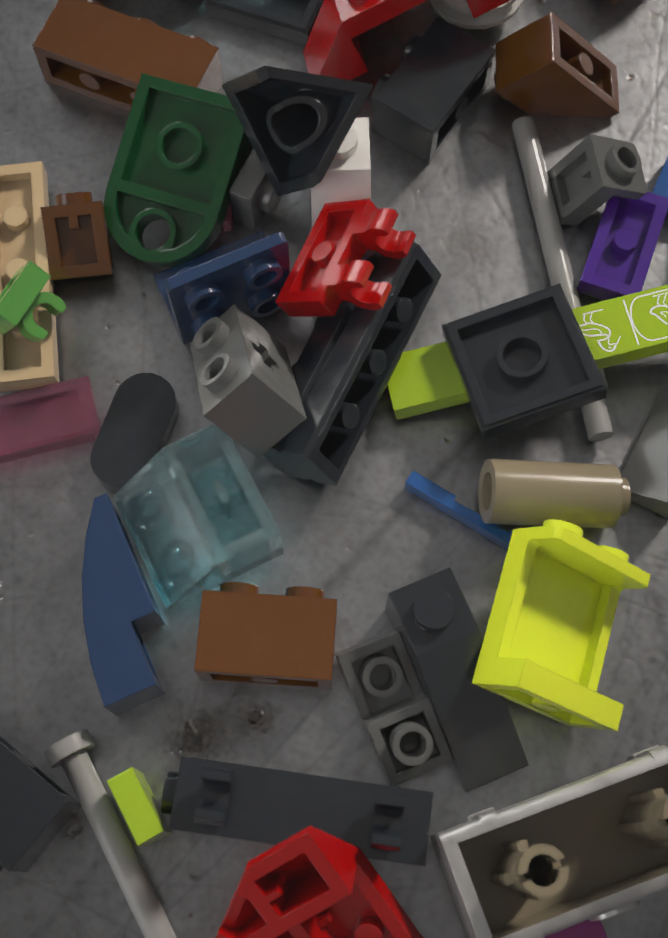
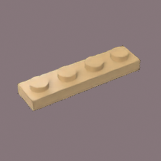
M42 161L0 166V294L15 272L28 261H32L50 275L40 208L49 206L47 172ZM51 277L40 292L54 294V281L51 280ZM35 307L33 310L35 323L48 332L44 340L35 342L27 339L21 334L18 326L3 335L0 334V392L60 385L56 316L49 313L45 308Z

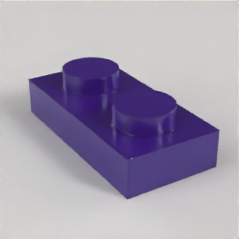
M647 191L638 200L613 196L606 202L577 286L579 293L605 301L642 291L668 210L667 197Z

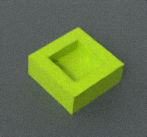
M131 767L107 780L138 846L149 847L172 834L143 772Z

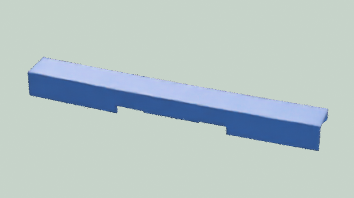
M414 470L405 482L406 490L503 549L508 550L513 532L512 529L508 533L495 524H485L480 514L455 501L456 496Z

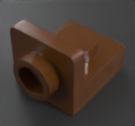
M73 192L56 195V206L40 207L52 281L114 274L108 228L104 213V202L92 201L91 192Z

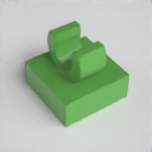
M28 261L15 272L0 294V334L3 335L18 326L19 331L24 337L31 341L40 342L46 338L48 332L35 323L33 319L34 308L43 307L57 317L64 312L66 305L57 295L50 292H40L51 275L32 261Z

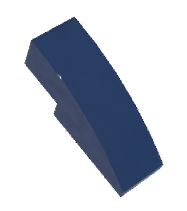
M105 493L94 498L86 532L82 569L83 623L90 663L104 708L117 716L165 694L141 634L165 623L120 515L108 494Z

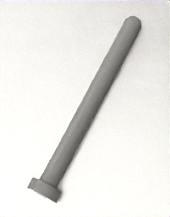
M87 729L78 731L54 743L44 751V754L51 768L63 767L144 938H177L87 753L95 746Z

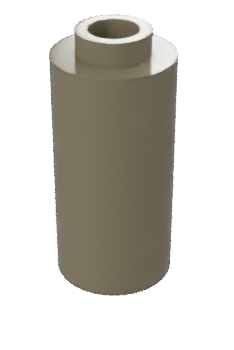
M486 459L479 479V511L481 519L485 524L543 526L545 520L555 519L575 524L578 527L613 528L620 516H625L629 510L631 490L628 480L621 477L618 467L614 464Z

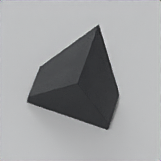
M264 65L222 84V87L277 196H282L313 188L323 180L374 84Z

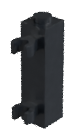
M181 756L179 772L168 771L162 793L161 813L171 815L169 829L270 845H277L311 825L359 847L368 859L421 867L426 865L433 792Z

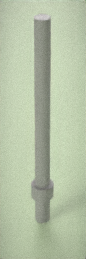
M529 116L520 117L512 123V129L551 286L560 284L571 309L581 307L535 121ZM604 368L599 369L608 389ZM605 398L581 406L590 441H601L613 436L614 433Z

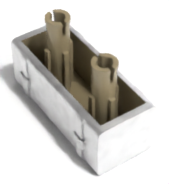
M655 745L628 757L627 762L495 811L494 807H490L467 816L465 823L431 835L435 852L467 938H544L589 919L590 922L598 921L623 913L638 906L640 899L668 889V746Z

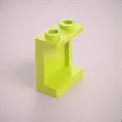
M548 519L543 522V526L513 529L472 683L567 726L618 731L624 704L598 693V684L620 593L624 589H647L651 575L629 563V555L624 551L609 546L596 545L583 538V530L575 524L562 520Z

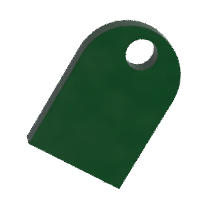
M144 73L141 74L104 197L105 220L112 237L123 250L136 259L152 266L174 267L201 256L217 239L230 203L229 190L239 174L249 142L227 95ZM155 220H166L170 227L167 242L158 249H146L143 243V232L147 225Z

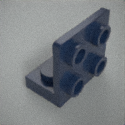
M261 230L153 275L159 294L183 344L192 342L197 331L206 321L213 317L219 318L234 304L249 316L254 317L268 316L279 310L280 307L275 301L290 273L288 242L283 232H277L265 237Z

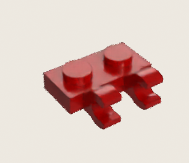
M370 199L324 203L275 303L290 317L335 316L343 300L367 310L382 309L392 289V285L389 282L377 283L368 280L374 265L370 261L361 259L368 249L389 258H404L407 256L416 234L413 231H396L392 229L399 214L395 209H378Z

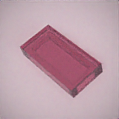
M89 376L0 396V464L96 441L101 429V421L93 384Z

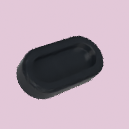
M153 373L135 374L123 381L114 395L90 457L91 467L99 482L112 492L121 494L136 492L150 482L156 471L178 415V402L175 392L170 383L163 377Z

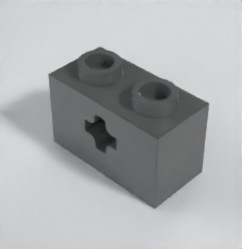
M236 304L232 305L219 318L213 317L199 328L194 340L190 343L203 416L259 458L307 418L286 347Z

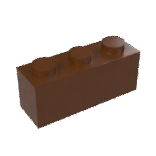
M58 0L32 44L45 81L129 112L142 73L219 93L224 83L219 47L211 45L201 37L194 35L185 36L160 27L150 19L144 17L135 18L109 9L96 0Z

